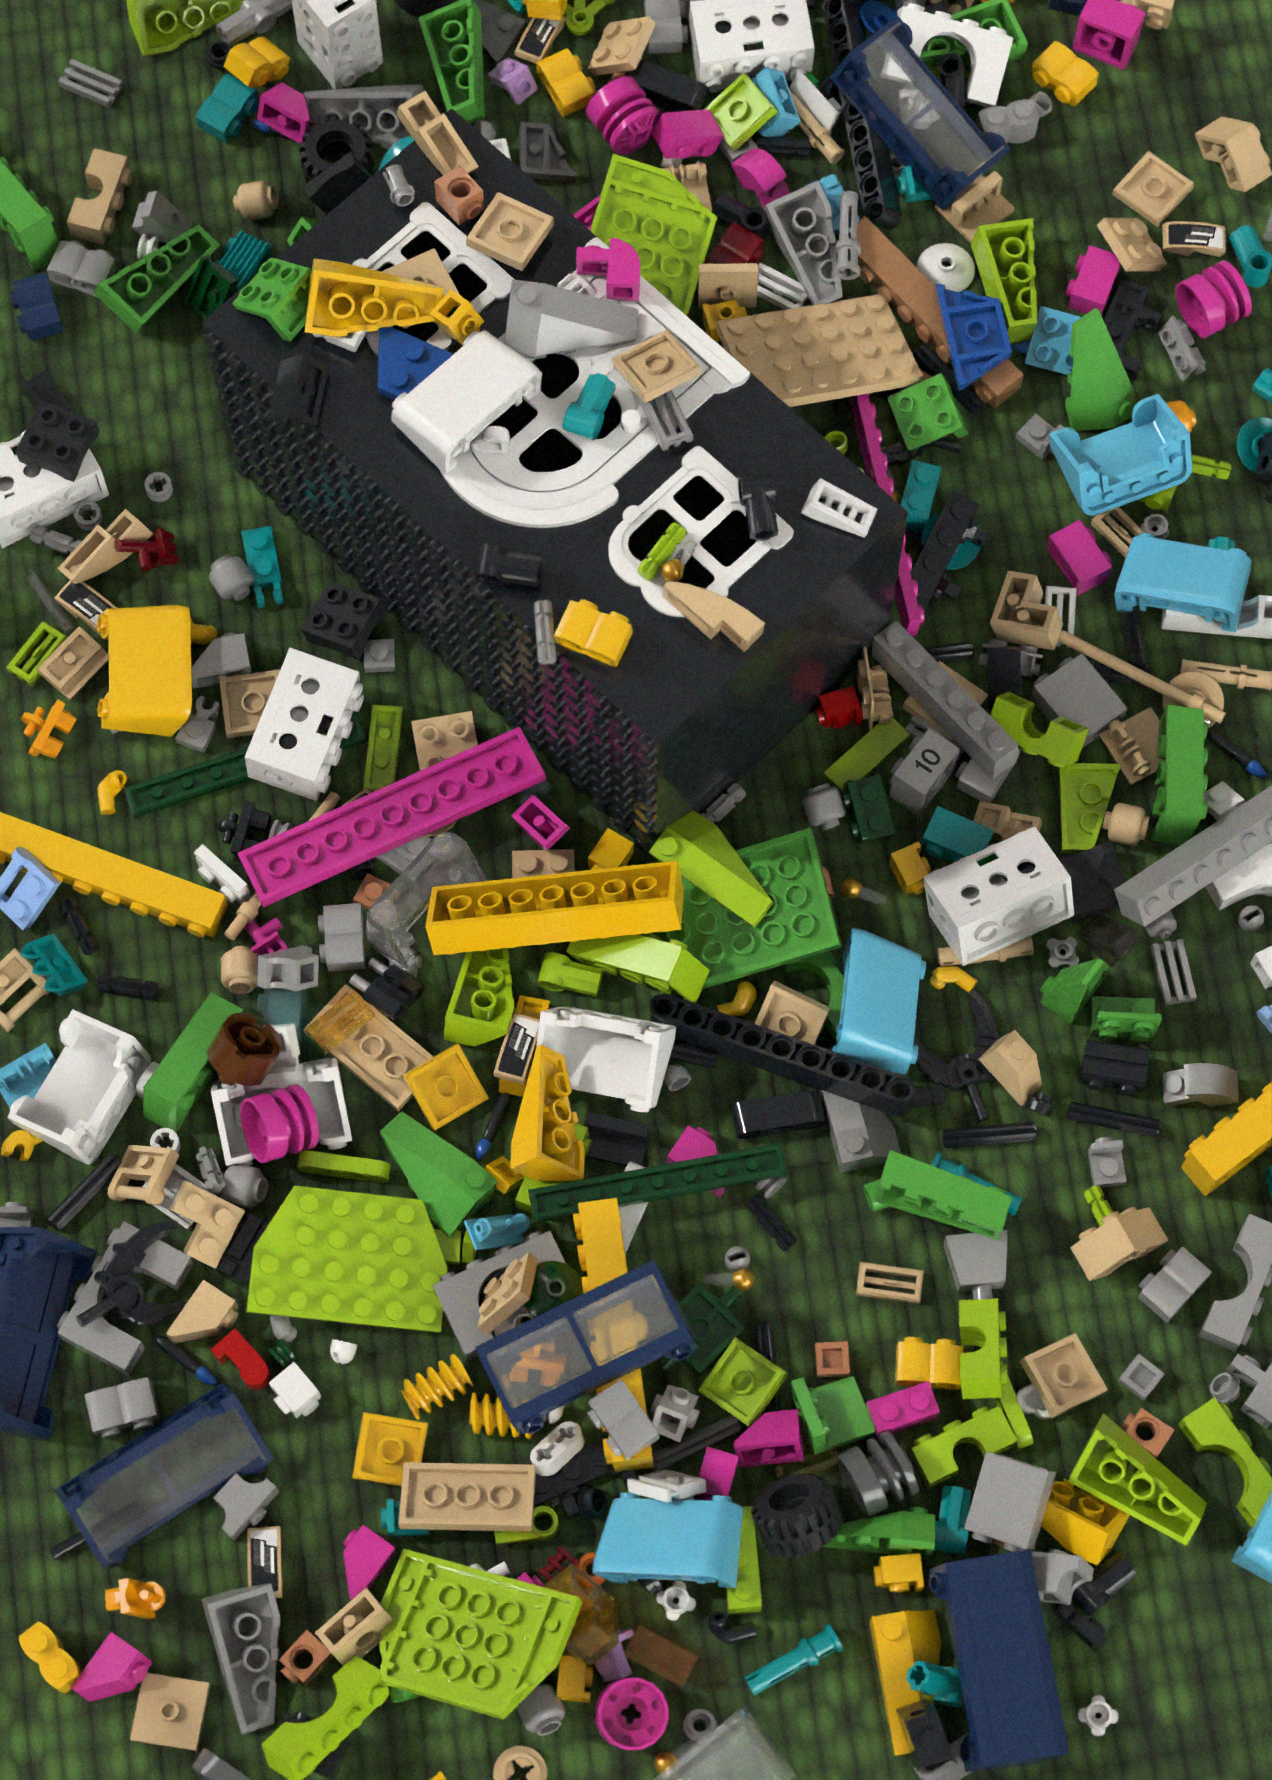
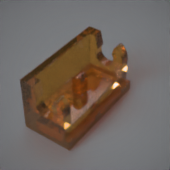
M644 1623L638 1625L624 1652L626 1657L681 1687L688 1680L694 1665L701 1655Z

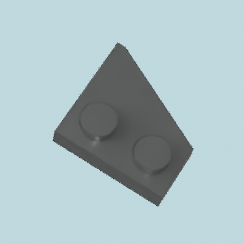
M474 0L481 11L482 50L485 49L492 58L493 65L496 67L499 62L505 60L526 28V21L484 0Z
M520 122L519 168L531 179L574 182L576 171L574 168H570L564 158L565 152L562 146L555 140V134L550 125Z

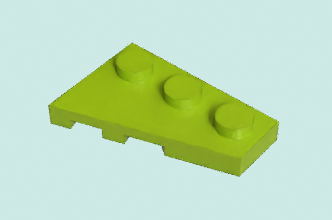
M1073 763L1067 767H1058L1061 854H1076L1095 847L1121 764Z

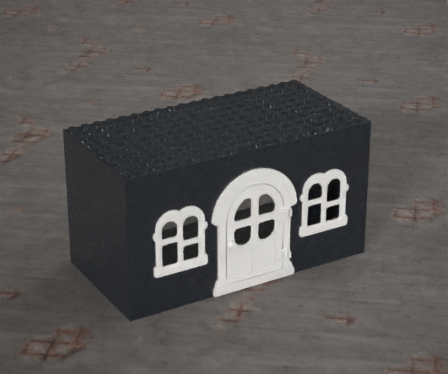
M451 108L445 115L479 166L478 169L469 173L472 179L483 189L484 210L477 217L468 219L458 225L436 201L434 181L443 175L414 140L276 259L308 267L311 271L313 259L316 258L347 263L381 272L435 248L460 296H463L469 290L476 296L470 303L484 320V323L479 327L480 332L486 330L503 343L505 342L512 279L544 283L639 309L635 342L596 348L595 346L576 349V352L565 354V351L547 354L544 358L573 384L555 399L548 398L540 391L532 400L527 402L537 411V416L510 439L509 452L479 451L474 449L470 442L469 449L466 452L462 450L456 457H453L457 461V465L445 475L391 421L394 399L380 394L377 387L380 328L377 331L366 332L356 352L327 342L325 338L320 336L317 338L313 336V333L305 332V325L289 342L280 337L266 318L238 310L234 307L233 302L239 296L240 289L202 322L205 333L203 339L208 346L209 351H207V355L212 363L210 368L215 376L214 384L219 392L217 397L222 405L221 413L226 422L224 426L229 435L227 439L232 447L231 455L235 460L234 468L243 478L249 477L263 497L269 496L274 500L276 508L283 516L287 517L290 515L296 521L295 525L305 536L310 534L316 540L318 548L325 555L331 554L345 574L349 575L351 573L358 579V585L365 593L370 594L372 592L376 597L380 598L387 609V613L391 614L393 612L399 618L401 626L408 633L414 632L419 636L421 644L428 652L433 653L435 651L442 658L441 662L445 668L451 673L456 671L463 678L462 682L471 692L475 693L477 691L484 697V703L492 712H500L506 718L505 722L511 730L520 727L530 747L536 753L541 751L548 757V763L556 772H564L570 778L569 782L572 787L581 794L585 792L592 799V805L600 813L604 814L606 812L612 817L615 827L623 834L628 832L635 839L634 843L638 849L647 855L667 826L693 810L698 814L702 812L705 814L706 809L722 793L726 794V790L733 783H738L814 711V708H817L818 696L834 692L858 669L857 660L863 659V647L867 649L868 659L872 656L873 637L889 626L908 512L641 275L639 301L607 299V276L577 274V247L591 245L599 246L602 249H609V247ZM391 165L402 167L408 184L412 185L415 190L414 200L407 206H398L390 198L391 191L383 177V172H387L386 168ZM497 192L554 217V226L523 271L466 246V237ZM433 321L438 325L439 330L426 341L427 343L452 354H455L463 347L462 344L450 337L436 321ZM432 322L415 324L406 329L398 325L390 327L416 337ZM668 329L700 366L701 374L672 389L692 431L693 441L688 443L682 441L681 445L676 447L670 445L668 450L662 451L638 401L636 392L614 368L612 358ZM304 353L328 365L329 368L316 426L308 428L290 418L278 422H272L268 419L281 361ZM526 358V359H528V360L531 361V362H533V361L535 360V359ZM600 373L608 376L616 385L615 392L605 413L618 426L606 437L595 440L563 430L562 423L568 406L571 402L576 403L589 375ZM664 394L660 395L659 397L677 434L681 433ZM651 400L650 403L661 424V427L666 437H669V434L661 420V417L653 401ZM549 429L558 430L583 454L582 458L574 465L553 472H533L524 468L519 461V456ZM772 473L775 484L774 507L778 535L769 540L757 541L749 537L745 507L741 506L739 499L738 477ZM820 478L878 509L865 537L825 524L801 513L811 489ZM685 485L714 510L704 520H695L674 501L673 496ZM819 499V502L823 504L825 500ZM832 503L831 508L836 510L837 504ZM845 508L843 515L847 517L850 509ZM665 510L687 530L686 537L680 544L676 545L677 549L667 561L671 559L680 560L685 555H691L714 576V581L706 588L707 590L734 601L765 623L762 635L745 652L721 631L712 639L708 638L662 597L663 586L667 582L661 575L662 568L658 569L659 572L651 581L644 579L638 574V566L642 561L633 557L629 551V538L656 511ZM858 512L854 521L860 523L863 514ZM723 520L752 544L742 556L728 567L720 564L700 545L701 540ZM487 543L497 544L512 553L542 557L543 574L538 587L503 582L500 586L493 587L475 581L474 573L481 545ZM581 599L597 605V611L609 615L610 612H617L628 618V623L632 626L633 633L618 666L607 665L588 655L568 649L556 643V640L555 663L540 664L538 662L534 603L539 600L551 601L554 634L570 600L580 602Z

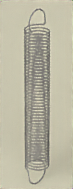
M33 574L35 576L33 581L45 593L43 594L32 583V580L28 583L31 587L35 588L33 590L42 603L47 605L45 606L47 610L52 612L50 614L59 627L64 629L62 630L64 634H68V630L73 626L70 620H65L67 618L66 614L59 611L63 612L53 596H48L50 592L47 588H43L45 585L38 575ZM43 596L52 604L51 606L42 598ZM53 608L62 616L61 618L52 610Z

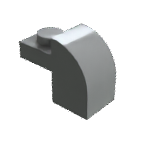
M1193 1063L1185 1064L1184 1069L1164 1072V1104L1173 1106L1199 1101L1213 1107L1239 1102L1237 1071L1220 1064Z
M1237 1354L1226 1371L1238 1377L1240 1381L1253 1389L1240 1408V1411L1267 1429L1272 1424V1363L1264 1372L1260 1369L1261 1365L1255 1359L1248 1355L1242 1357Z

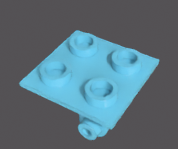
M1040 306L1037 315L1038 323L1032 334L1025 364L1065 375L1071 373L1073 368V358L1070 356L1072 324L1082 317Z
M46 1043L0 1068V1093L9 1108H11L16 1099L24 1095L34 1098L54 1066L56 1059Z

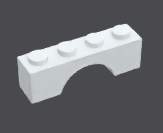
M1258 595L1253 599L1243 601L1236 633L1221 630L1222 623L1214 618L1212 623L1206 622L1205 616L1162 609L1161 629L1272 639V596Z

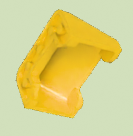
M162 605L106 609L97 619V631L101 632L103 639L108 640L109 692L105 695L104 699L99 700L97 708L98 717H101V728L172 737L188 720L192 707L191 622L189 607Z

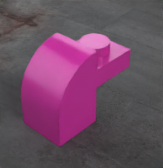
M752 148L731 163L743 188L754 190L763 208H765L766 204L791 193L784 181V178L787 177L786 173L768 152Z
M610 238L609 249H602L595 245L577 247V274L607 276V299L639 301L640 260L633 247L616 238Z

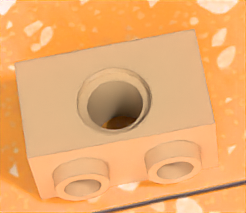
M365 1588L315 1633L331 1654L344 1666L355 1655L363 1658L379 1644V1641H382L381 1631L394 1620L373 1594Z

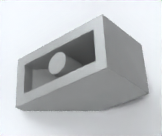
M226 633L220 638H215L191 668L193 689L220 684L219 678L252 673L248 645L244 633Z

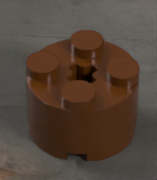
M247 1013L231 1014L222 1024L206 1054L214 1069L219 1073V1079L224 1084L231 1086L236 1083L246 1086L262 1084L282 1048L281 1038L271 1025L267 1023L264 1027L256 1022L258 1017Z

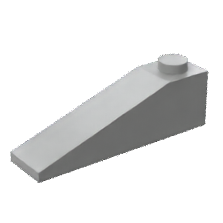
M387 85L307 91L303 95L305 96L310 118L309 123L319 125V120L325 119L327 122L331 121V117H337V120L342 121L343 117L348 118L350 124L355 121L360 124V129L364 128L367 131L371 142L390 149L400 139L411 136L397 116V110L400 105L422 93L423 85Z
M819 181L766 204L764 210L767 214V224L812 304H828L843 297L841 279L834 275L837 255L835 253L836 242L835 234L833 233L831 206Z
M512 279L504 343L525 358L539 359L546 357L547 354L564 351L567 354L576 352V349L593 346L601 348L635 342L639 309L544 283Z
M842 1073L835 1074L837 1077L847 1076ZM820 1090L840 1173L884 1164L890 1150L901 1154L895 1128L885 1112Z
M272 1584L232 1589L201 1599L241 1734L274 1724L276 1660H278L277 1643L280 1614Z

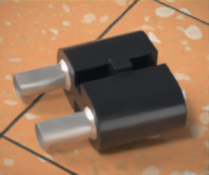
M372 958L369 961L368 967L380 974L382 978L379 976L370 984L357 974H354L349 981L350 984L364 992V1001L393 1020L398 1019L405 1012L407 1006L410 1008L420 998L425 989L423 982L396 964L387 967L376 958Z

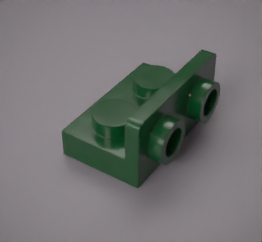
M880 775L856 781H846L843 785L844 790H841L840 793L845 808L850 809L852 819L848 820L852 837H857L859 844L895 835L896 831Z

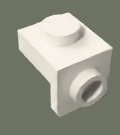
M1223 781L1203 793V800L1208 802L1207 812L1217 820H1220L1245 803L1244 798Z

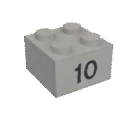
M930 728L923 736L918 734L909 746L911 751L906 759L900 757L891 770L893 776L889 781L891 785L889 797L920 817L954 772L960 748Z

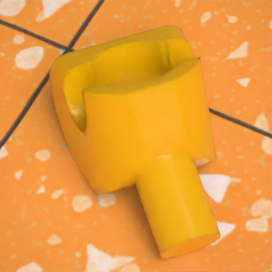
M24 1130L14 1131L4 1140L1 1156L9 1157L10 1154H13L14 1148H17L20 1151L19 1161H28L34 1146L43 1140Z

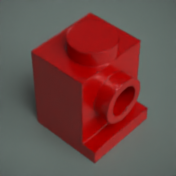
M854 686L818 696L817 708H814L818 725H823L825 729L831 727L840 729L849 725L851 721H854L855 726L862 724L863 711Z

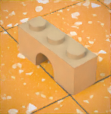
M94 148L85 175L89 188L99 190L101 194L91 200L75 198L67 219V225L71 237L104 245L107 235L113 233L115 226L114 216L116 211H120L124 201L123 191L125 186H129L132 181L133 170L130 169L127 156Z

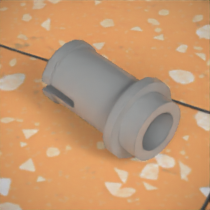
M391 165L387 167V172H383V177L390 188L392 202L401 207L409 205L414 200L415 190L413 186L408 184L401 166Z

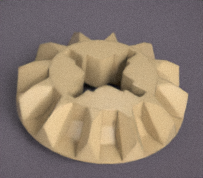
M515 1746L504 1751L498 1757L493 1769L494 1780H509L515 1773L512 1763L515 1760L516 1764L522 1769L534 1767L526 1774L527 1780L547 1779V1767L544 1759L537 1751L526 1746Z

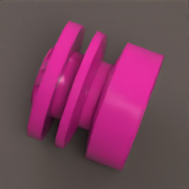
M630 76L620 77L606 84L594 95L586 109V116L600 133H603V138L610 144V147L617 155L632 153L648 143L653 138L651 132L662 115L653 102L646 98V93L636 80Z
M1224 260L1203 270L1202 275L1195 274L1178 283L1175 288L1176 301L1185 322L1197 336L1203 339L1224 329L1225 323L1231 325L1237 322L1238 319L1247 317L1252 310L1250 294L1243 278L1235 267Z
M299 1084L287 1086L285 1089H276L272 1095L262 1093L245 1098L242 1101L240 1118L243 1134L251 1153L260 1163L283 1158L287 1151L291 1154L301 1152V1150L313 1149L317 1145L319 1129L315 1109L310 1097Z
M623 1678L608 1684L598 1695L594 1706V1722L600 1735L609 1744L624 1750H642L653 1745L663 1735L669 1720L668 1704L663 1693L652 1682L641 1678ZM629 1704H633V1710L638 1711V1717L632 1718L628 1724L626 1723V1717L621 1716L622 1709H628Z

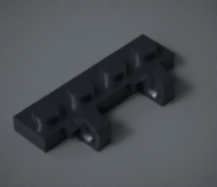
M1122 279L1104 322L1128 378L1136 380L1141 369V362L1126 357L1125 347L1133 329L1138 330L1139 326L1143 329L1157 332L1162 314L1150 310V306L1145 304L1149 294V287Z
M952 490L946 499L910 572L911 578L917 581L918 596L916 599L918 605H922L923 610L926 609L931 597L939 599L942 594L951 600L957 599L962 588L946 580L949 573L945 572L958 545H964L966 540L981 548L989 537V534L976 528L978 521L972 519L979 503L955 490Z
M600 1439L583 1447L555 1474L541 1476L536 1473L534 1508L551 1500L553 1507L561 1504L567 1518L570 1519L580 1514V1510L573 1497V1494L579 1492V1487L611 1473L612 1477L620 1474L628 1491L627 1479L633 1478L638 1480L634 1470L615 1473L613 1464H607L603 1439Z

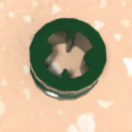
M280 1339L276 1341L277 1345L275 1348L269 1347L267 1349L268 1353L283 1370L290 1363L298 1362L296 1356Z

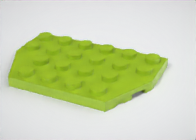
M613 154L590 231L609 248L610 238L620 239L633 247L640 260V275L681 312L688 316L699 279V264L704 263L717 217L693 193L682 185L670 171Z
M294 1186L253 1248L246 1312L441 1333L443 1308L433 1285L440 1282L439 1277L447 1274L448 1267L423 1200Z
M403 1549L380 1603L394 1620L381 1631L382 1641H379L380 1654L382 1655V1663L380 1665L381 1681L385 1685L504 1720L558 1666L583 1602L577 1596Z

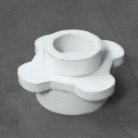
M682 1581L674 1582L672 1587L666 1591L658 1592L656 1597L657 1602L662 1604L667 1611L666 1617L671 1621L678 1620L679 1615L685 1611L694 1610L696 1605L695 1599L689 1597L686 1585ZM674 1598L679 1599L678 1604L673 1603Z
M1101 1695L1094 1696L1091 1699V1704L1086 1708H1081L1078 1712L1079 1720L1086 1722L1091 1728V1733L1098 1737L1105 1733V1728L1109 1724L1116 1723L1119 1717L1118 1712L1111 1709L1105 1702V1698ZM1096 1713H1100V1714H1101V1718H1100V1719H1097V1718L1095 1717V1714H1096Z

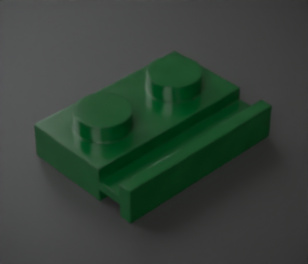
M209 254L200 258L184 300L186 305L191 304L194 307L193 311L203 320L233 296L239 281L218 262L214 263Z

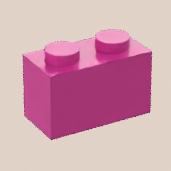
M710 109L663 113L651 132L666 159L713 155L724 137Z
M1089 245L1086 256L1080 254L1075 268V272L1079 273L1077 280L1071 279L1066 291V296L1070 297L1069 309L1087 314L1094 308H1097L1101 316L1103 315L1121 265L1114 253Z
M1081 520L1049 536L1046 549L1071 587L1076 588L1077 596L1109 579L1112 561L1105 551L1101 552L1096 544L1093 531L1089 527L1085 528Z
M929 1381L866 1403V1408L875 1428V1440H878L879 1434L886 1430L893 1435L937 1420L940 1413Z

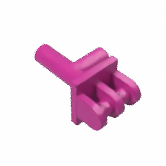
M277 918L272 919L262 927H259L255 920L245 925L244 928L256 942V945L250 949L253 953H257L258 956L288 949L277 932L283 928Z

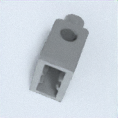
M1002 1230L999 1240L976 1233L947 1235L945 1237L944 1249L958 1292L972 1291L973 1300L993 1299L992 1289L1003 1288L1006 1280L1007 1230Z

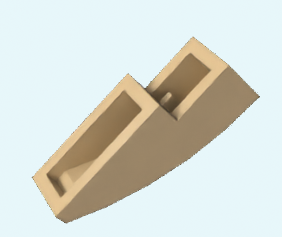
M426 91L398 107L397 116L421 150L442 175L447 174L459 165L468 174L478 169V164L444 113L440 114Z
M125 509L106 530L97 525L57 569L74 584L91 579L111 569L132 554V552H117L115 550L116 540L147 541L153 533Z
M667 581L663 586L662 597L710 639L721 631L745 652L763 633L765 623L746 608L724 596L707 589L673 581Z

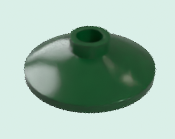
M558 1261L537 1264L530 1299L523 1305L527 1312L535 1318L584 1294L582 1278L575 1269L565 1263ZM552 1284L558 1285L560 1292L557 1294L552 1293L549 1286Z

